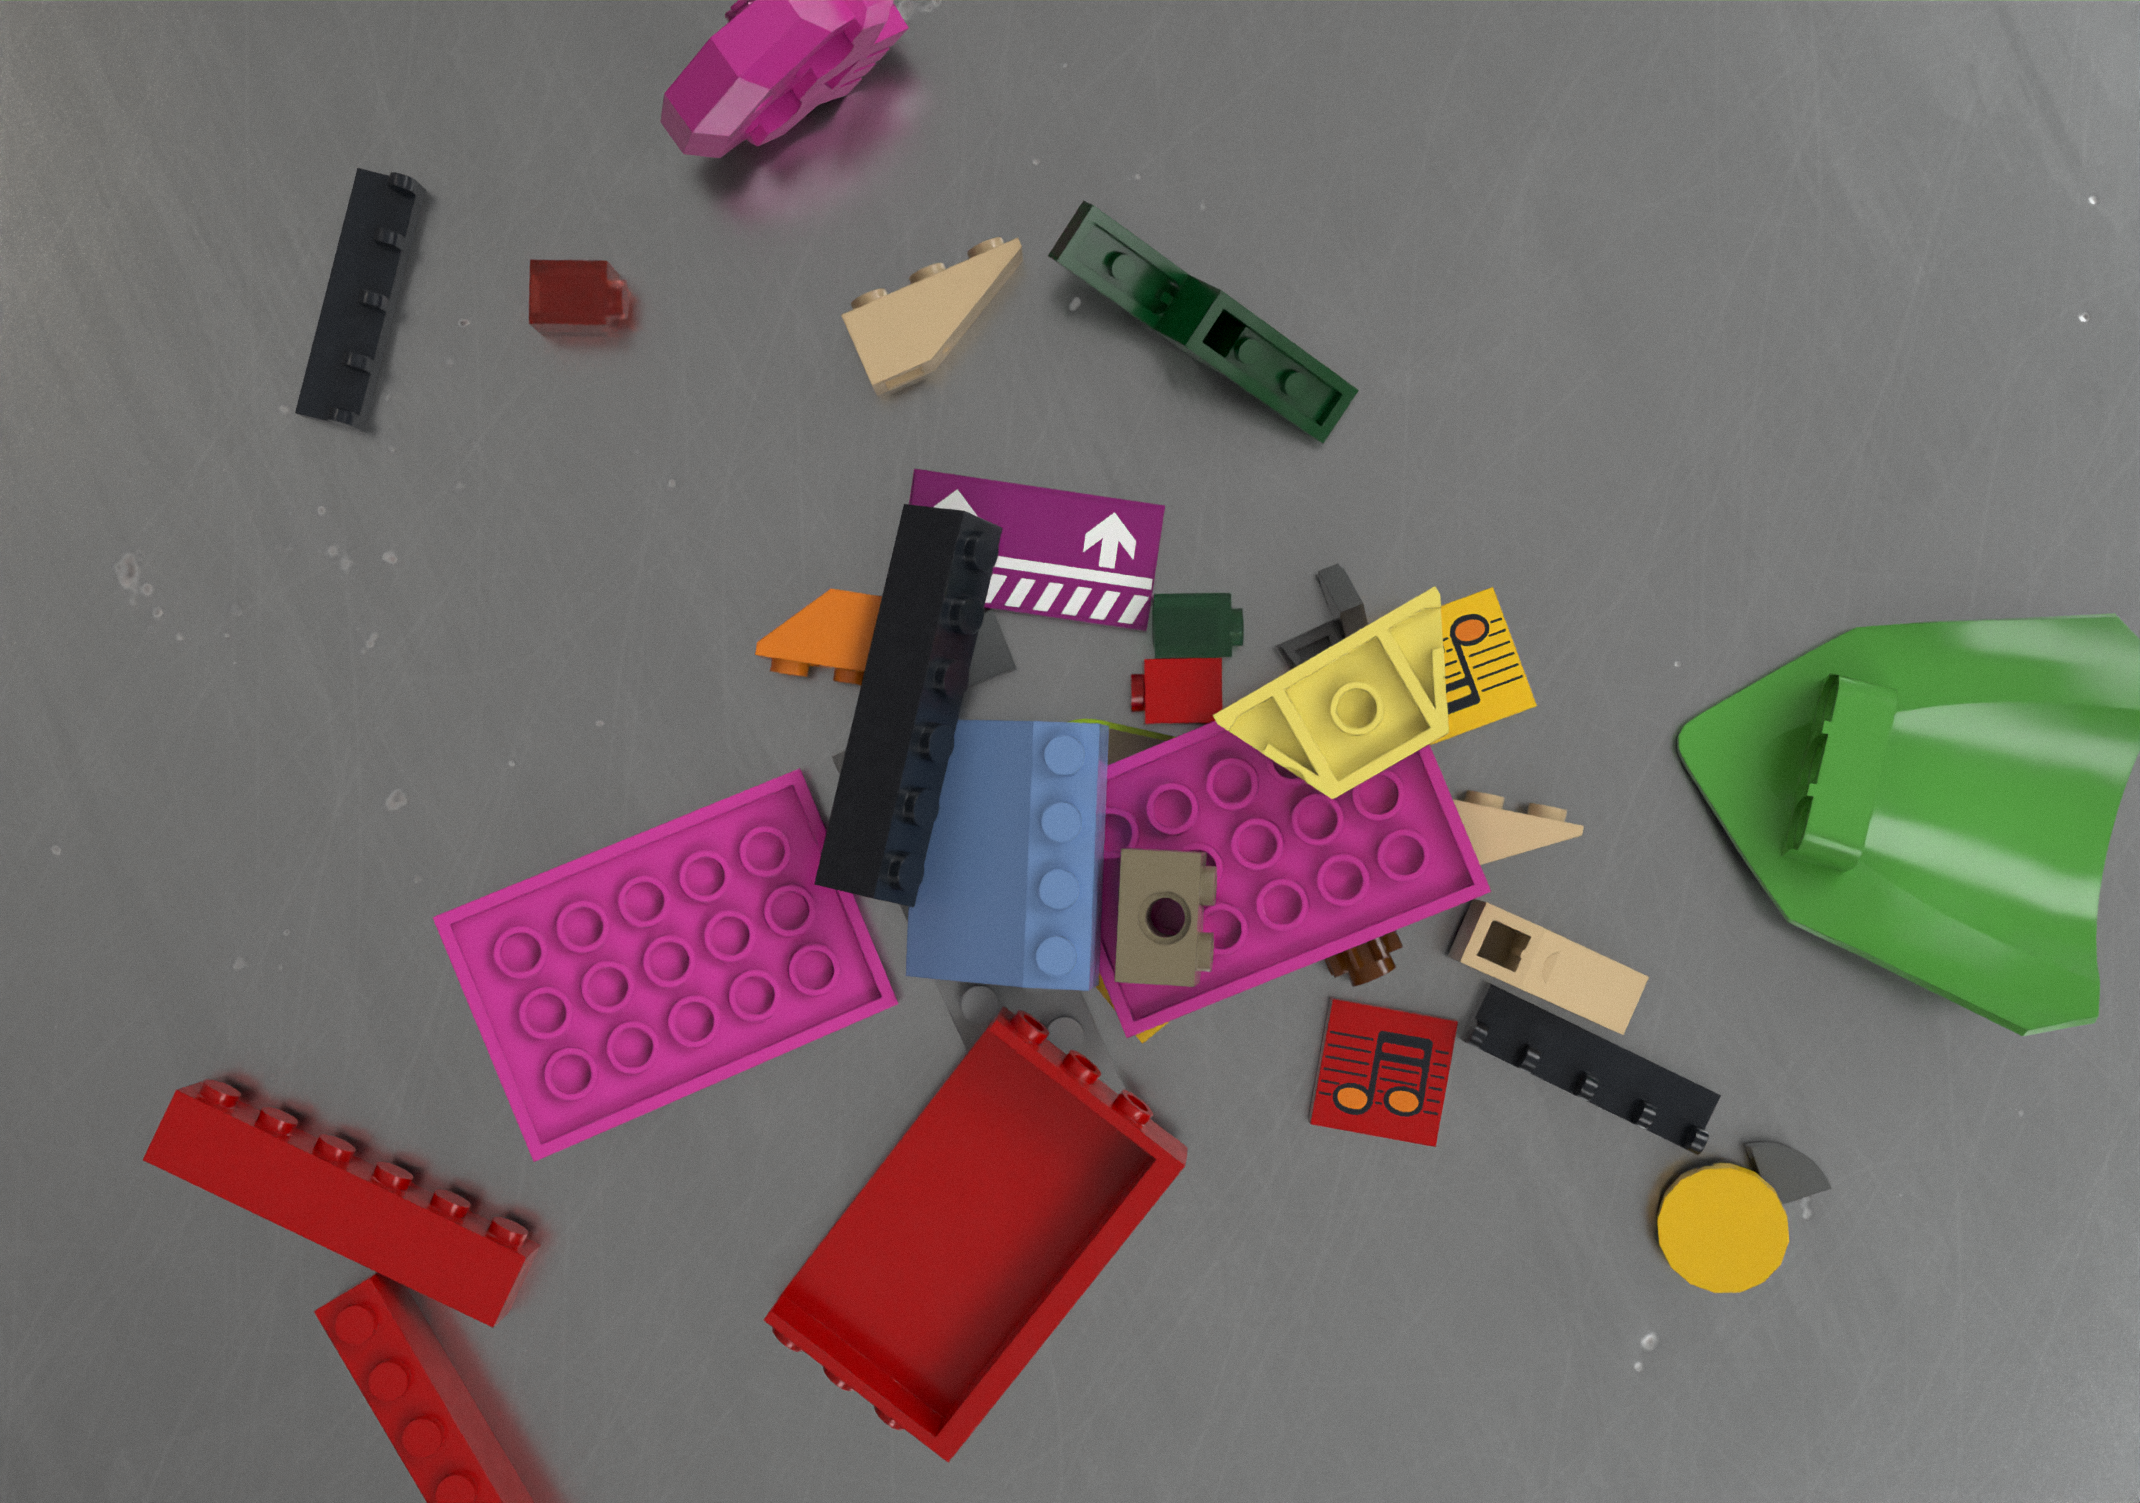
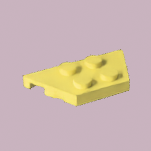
M1436 586L1432 587L1214 714L1215 721L1218 725L1332 800L1449 733L1439 591Z

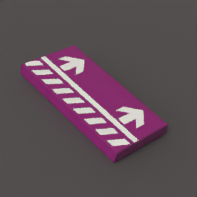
M914 469L909 505L964 510L1003 528L999 542V555L993 567L984 609L1147 632L1165 505Z

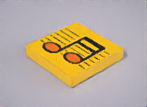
M1491 587L1442 605L1441 620L1449 733L1430 745L1537 706L1494 588Z

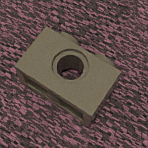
M1142 848L1121 849L1115 982L1195 987L1200 983L1201 972L1212 971L1214 933L1203 932L1204 906H1215L1217 867L1206 866L1207 852ZM1161 898L1173 899L1183 908L1185 922L1180 932L1175 935H1166L1159 932L1152 923V908Z

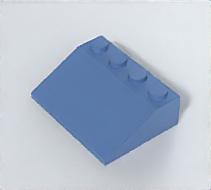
M958 720L954 735V748L948 760L939 799V812L934 821L924 863V877L918 889L915 906H908L906 976L1023 988L1090 991L1099 985L1109 726L1100 723Z

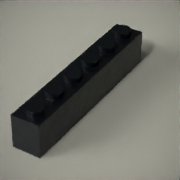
M904 504L814 885L905 906H915L918 889L924 877V863L934 821L939 812V799L948 760L954 748V735L962 700L969 684V670L976 640L984 619V606L993 567L999 555L1002 527L964 510Z

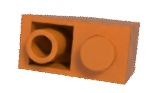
M831 588L759 640L755 655L771 660L770 672L808 677L809 666L834 669V682L861 686L882 596Z

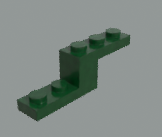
M1084 200L1048 254L1049 258L1190 357L1221 373L1321 443L1325 442L1359 391L1228 294L1189 275L1096 206Z

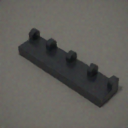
M357 168L295 411L296 414L302 417L361 432L365 430L426 191L412 177L396 172H390L389 176Z
M1486 982L1460 1036L1462 1041L1696 1155L1703 1151L1709 1138V1132L1705 1128L1721 1095Z

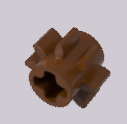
M1395 930L1324 960L1331 976L1333 975L1336 978L1346 973L1352 987L1373 981L1394 970L1396 965L1390 953L1402 948L1403 945Z

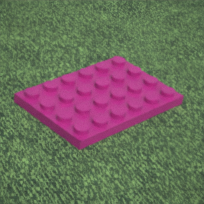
M1216 721L1112 763L1107 767L1099 972L1126 1038L1491 892L1430 744L1333 800L1218 725ZM1142 848L1207 852L1206 866L1217 867L1215 906H1204L1203 932L1214 933L1213 966L1211 972H1201L1200 983L1195 987L1115 982L1121 849ZM1161 898L1152 908L1151 920L1159 932L1166 935H1175L1180 932L1184 925L1185 914L1178 902L1170 898Z
M800 768L432 917L533 1162L898 1005L896 996L853 894L814 885L827 831Z

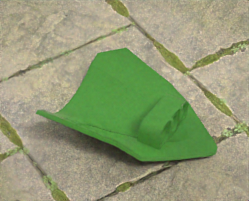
M2115 613L1944 620L1856 627L1784 665L1699 714L1682 727L1677 736V752L1685 768L1736 849L1788 923L1857 954L2022 1037L2096 1022L2099 1017L2100 999L2096 933L2102 875L2119 805L2140 751V638Z

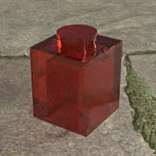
M530 259L529 324L542 336L618 337L619 319H627L629 291L626 280H619L618 272L608 261Z

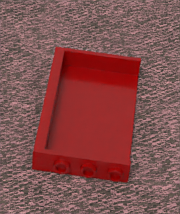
M1004 1006L782 1291L763 1319L772 1327L775 1337L784 1346L796 1352L804 1351L823 1366L825 1375L832 1383L843 1390L856 1391L874 1405L876 1414L885 1424L899 1431L905 1429L948 1463L1186 1166L1188 1147L1150 1119L1153 1116V1112L1140 1098L1127 1090H1122L1120 1094H1117L1098 1079L1101 1076V1072L1088 1058L1074 1050H1070L1068 1054H1065L1046 1039L1049 1036V1032L1036 1018L1022 1010H1018L1016 1014H1013Z

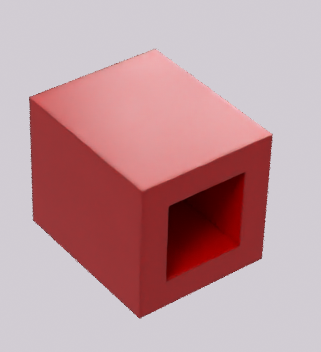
M1222 658L1144 659L1142 662L1143 674H1131V712H1143V725H1206L1215 721L1213 715L1223 710Z

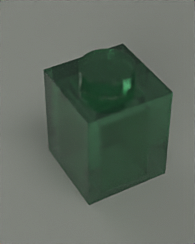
M1231 593L1153 594L1152 659L1222 658V661H1228L1232 658V646H1243V609L1231 607Z

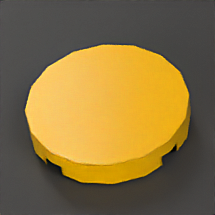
M1714 1163L1713 1166H1704L1699 1169L1696 1167L1681 1174L1665 1191L1657 1213L1659 1246L1670 1267L1689 1284L1713 1293H1740L1764 1283L1781 1265L1789 1243L1787 1213L1775 1189L1756 1172L1732 1163Z

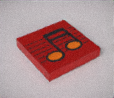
M1330 997L1308 1122L1311 1125L1436 1147L1458 1021L1445 1017Z

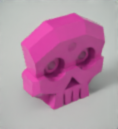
M738 0L730 7L731 10L725 13L728 23L709 38L664 93L660 122L685 155L721 158L746 139L758 147L784 135L819 104L848 95L862 80L861 77L865 76L874 67L875 62L879 61L889 50L888 47L893 46L909 28L893 3L894 0Z

